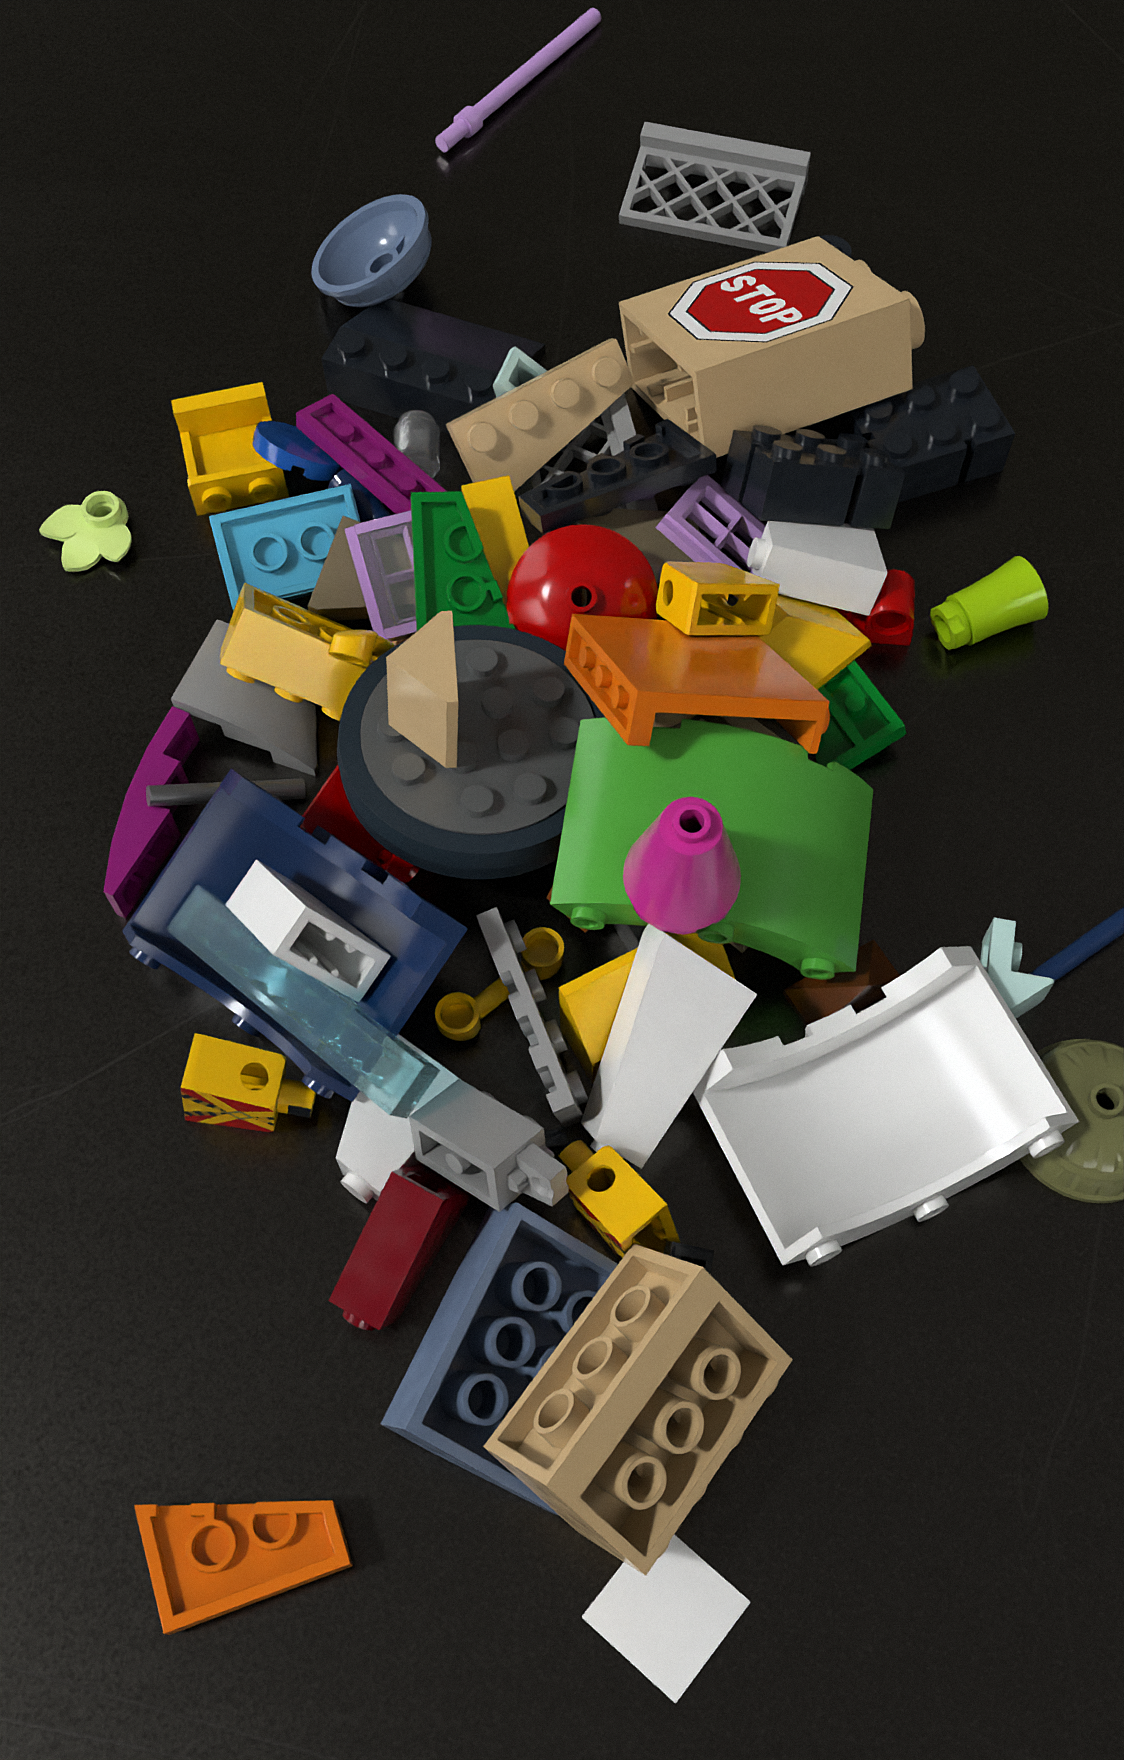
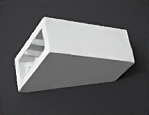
M767 521L762 537H755L752 541L747 559V566L752 568L754 575L780 584L778 592L780 595L867 616L870 615L888 574L874 528L852 527L848 523H844L843 526Z
M257 859L225 904L274 956L357 1002H360L391 957L386 951L300 885Z
M399 1034L355 1100L351 1103L336 1154V1160L344 1175L340 1181L341 1184L364 1203H368L372 1197L378 1200L392 1171L421 1163L415 1156L409 1116L456 1080L460 1079Z

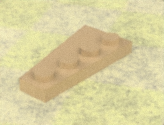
M610 338L447 423L446 426L473 483L509 475L513 490L516 491L635 382L617 339Z

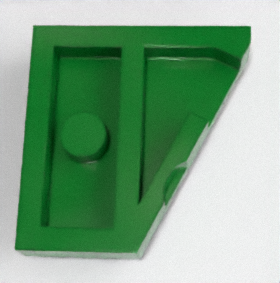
M855 660L818 689L830 701L828 706L830 711L829 725L826 732L821 735L816 754V762L826 767L828 763L835 761L851 770L907 734L905 724Z

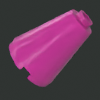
M684 797L670 803L635 841L625 860L623 883L628 898L638 916L660 931L686 935L695 933L697 929L707 927L713 923L715 925L726 917L737 900L741 884V871L737 856L719 812L711 803L701 798Z

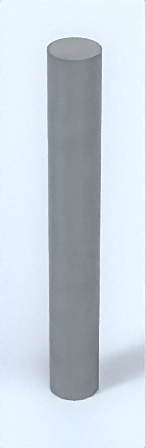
M303 778L252 781L279 800L305 798L306 789ZM222 782L147 785V805L152 807L208 804Z

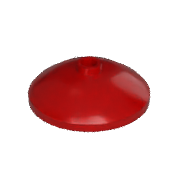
M570 525L553 530L542 536L520 557L511 574L508 585L507 613L510 624L513 623L516 630L540 637L566 651L572 614L657 620L656 601L658 586L648 560L636 545L626 537L601 526ZM586 589L591 593L592 599L587 606L578 607L572 602V595L576 590Z

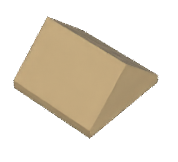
M440 611L386 657L388 721L392 728L445 768H457L458 688L452 611Z

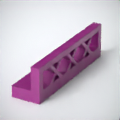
M334 394L296 412V427L395 514L411 510V492H447Z

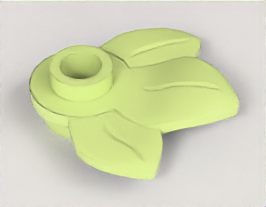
M108 491L91 493L84 499L82 505H65L49 516L39 529L41 535L64 542L61 558L62 565L65 571L68 572L88 570L97 564L102 556L109 561L119 562L129 551L132 542L131 532L126 526L128 521L126 505L120 498Z

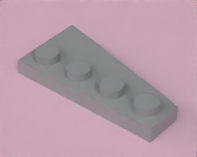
M497 907L476 915L500 978L510 993L508 997L515 1017L524 1036L528 1038L531 1045L528 1050L545 1088L549 1089L550 1093L546 1094L554 1115L564 1128L581 1122L583 1113L580 1105L588 1102V1096L577 1070L566 1074L559 1053L568 1050L556 1019L545 1022L538 1003L546 1000L547 997L535 968L525 972L517 953L527 948L515 920L512 919L504 922Z

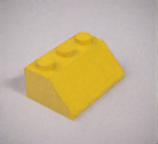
M247 583L243 584L220 650V664L226 666L227 673L234 678L247 683H255L256 679L274 686V691L281 697L296 703H302L306 699L322 706L321 710L326 715L340 721L344 704L354 684L377 657L371 656L369 666L355 665L334 658L328 653L333 635L340 631L353 629Z
M666 933L735 979L723 944L704 941L698 937L697 933L686 935ZM638 947L559 987L560 1030L592 1084L595 1081Z

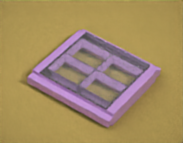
M411 510L344 528L372 630L390 642L410 638L416 633Z

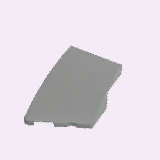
M217 619L171 698L174 707L190 713L192 716L221 725L226 737L270 751L275 763L316 776L319 771L316 704L306 699L302 703L289 701L278 695L274 691L275 687L257 679L255 683H247L227 673V667L220 664V650L229 624Z

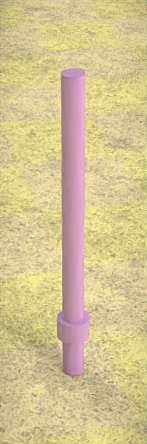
M590 8L473 107L466 106L456 114L453 119L454 123L435 138L437 147L441 151L447 152L463 137L470 138L483 126V121L598 25L601 22L599 11L595 8Z

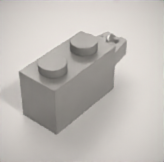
M458 1079L409 1116L416 1159L499 1212L522 1193L550 1206L555 1205L568 1193L569 1185L566 1184L568 1176L566 1167L553 1158L555 1156L554 1153L546 1147L544 1128L531 1117L522 1116L498 1102L488 1092L479 1091Z

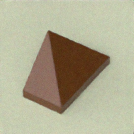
M873 939L858 948L856 972H837L833 978L826 980L805 977L784 989L783 995L807 1027L808 1024L829 1016L849 1005L857 1013L886 996L881 987L898 978L900 974Z

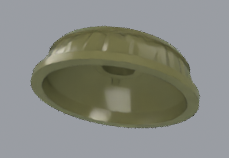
M1089 1039L1066 1040L1044 1047L1037 1054L1079 1122L1061 1133L1065 1140L1061 1146L1038 1158H1033L1031 1153H1028L1020 1158L1021 1162L1040 1182L1066 1197L1090 1203L1123 1201L1124 1047L1106 1041ZM1102 1094L1108 1097L1113 1102L1114 1109L1107 1110L1102 1108L1097 1103L1096 1095Z

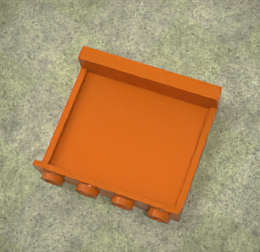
M572 614L564 665L627 745L649 746L655 714L675 713L772 718L803 746L809 754H817L821 735L826 732L830 721L828 707L830 701L757 635H687L667 620Z

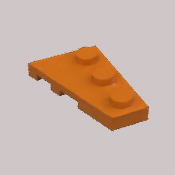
M332 1500L256 1502V1504L194 1503L191 1505L159 1506L157 1504L134 1505L163 1633L167 1635L353 1566L336 1503Z

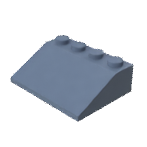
M517 1202L510 1203L500 1212L489 1206L381 1425L441 1458L558 1515L483 1446L618 1264Z

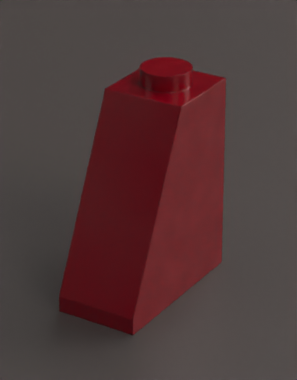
M423 1163L392 1171L328 1301L344 1310L342 1315L348 1322L364 1330L372 1331L376 1328L380 1331L398 1321L470 1201L472 1194Z

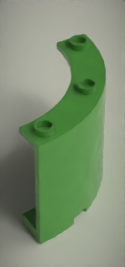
M606 717L580 720L550 905L571 918L570 922L574 926L583 929L598 930L604 928L605 924L647 926L648 923L642 920L634 910V906L625 891L623 869L627 854L635 841L670 803L684 797H697L711 803L719 812L741 871V884L737 900L728 914L715 925L713 923L707 927L697 929L695 933L698 934V937L710 943L725 944L735 942L765 952L800 970L803 976L812 979L826 980L833 978L837 972H856L873 788L859 776L835 761L828 763L825 767L809 760L808 752L801 745L744 728L682 719L680 729L653 727L649 746H630L624 742Z

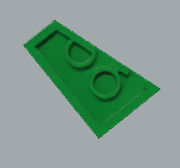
M462 491L411 492L416 632L440 611H452L453 626L490 625L515 629L514 624L509 622L508 613L502 600V593L492 575L483 552L484 547Z

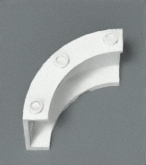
M971 946L940 947L906 973L881 987L886 998L857 1014L853 1007L849 1005L829 1016L808 1024L805 1028L806 1033L803 1039L783 1046L780 1038L776 1036L753 1044L722 1049L693 1090L696 1100L782 1265L807 1259L810 1267H813L838 1255L842 1251L840 1246L875 1233L912 1215L916 1217L918 1222L932 1218L948 1208L947 1198L983 1180L1028 1153H1031L1033 1158H1038L1055 1150L1065 1142L1061 1133L1079 1122Z

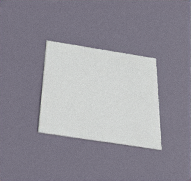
M673 1535L668 1548L656 1560L646 1576L624 1562L589 1606L582 1618L676 1704L750 1604V1601L676 1535Z

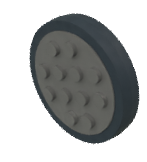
M490 625L453 626L458 688L457 768H445L389 725L386 657L405 641L392 647L378 657L358 678L347 697L340 718L337 744L338 767L345 794L359 822L378 843L395 856L414 866L444 876L463 879L505 878L536 870L557 860L580 720L605 717L564 665L566 651L540 637L511 628Z

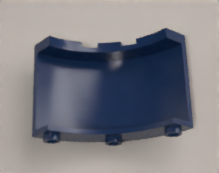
M231 768L122 932L126 939L133 946L129 953L153 969L157 970L161 964L165 965L235 1013L231 1019L232 1022L255 1037H260L263 1034L302 1070L305 1074L302 1082L314 1092L327 1099H331L333 1094L337 1093L353 1102L468 928L319 825H317L312 834L302 828L301 824L305 817ZM256 859L300 885L391 956L360 1002L351 999L274 956L225 905Z

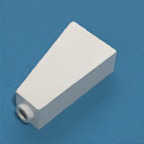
M650 924L647 925L642 933L581 1120V1124L594 1138L590 1145L593 1150L597 1152L603 1146L609 1145L622 1158H625L641 1169L757 995Z

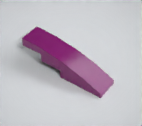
M174 706L171 707L146 748L125 795L111 842L103 892L116 914L125 919L181 836L172 816L178 805L149 807L146 800L147 785L189 784L182 766L200 739L190 713Z

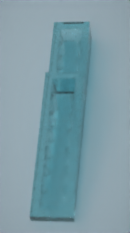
M199 885L195 887L166 930L389 1115L407 1119L440 1072L436 1066L362 1011L363 1008L348 996L274 956L232 913L224 902L204 887Z

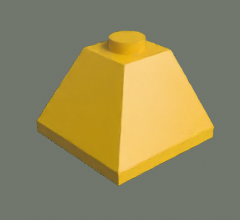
M780 594L777 597L770 635H757L817 690L872 646L870 640L833 607Z

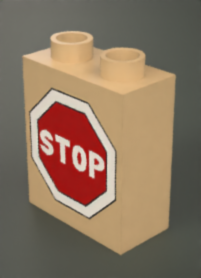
M819 236L619 302L628 368L635 382L631 388L664 420L668 418L713 451L716 454V458L728 454L733 430L752 432L753 426L763 425L776 428L782 434H786L913 389L911 350L920 347L925 337L923 314L917 300L910 292L898 291L873 274L864 261H854Z

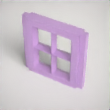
M706 475L700 477L689 487L655 528L694 562L723 563L741 569L720 551L723 547L753 574L752 568L747 566L750 548L734 535V532L736 531L748 543L752 544L755 537H762L766 525L727 493L715 480ZM702 501L708 508H710L716 515H718L724 522H726L728 526H723L717 519H715L698 503ZM687 516L710 535L715 542L712 544L685 520Z

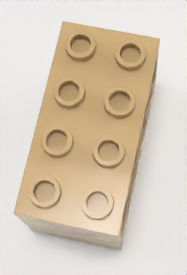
M633 1243L483 1447L578 1533L646 1576L656 1560L664 1554L671 1538L694 1504L702 1498L707 1485L730 1451L738 1445L743 1432L766 1398L774 1392L779 1379L793 1359L703 1267Z

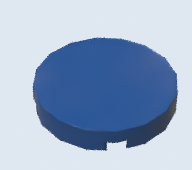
M275 421L259 422L256 426L252 439L255 451L265 460L285 471L286 469L291 471L294 465L304 468L303 476H307L306 478L331 481L343 469L342 466L296 426Z

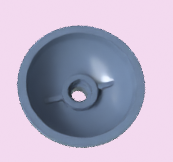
M391 195L375 200L345 218L326 237L313 260L312 279L322 293L336 298L340 303L356 308L370 307L382 303L402 292L422 271L431 251L432 237L428 230L429 218L421 201L410 195Z

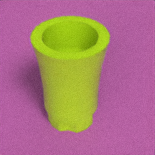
M1014 556L991 574L969 587L948 596L946 601L932 608L930 611L931 623L936 630L938 639L948 650L964 645L971 646L1013 627L1044 619L1048 614V598L1044 585L1034 567L1025 558Z

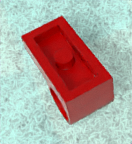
M896 569L887 570L888 574L869 616L834 608L864 634L871 643L910 646L914 628L915 580L904 571Z

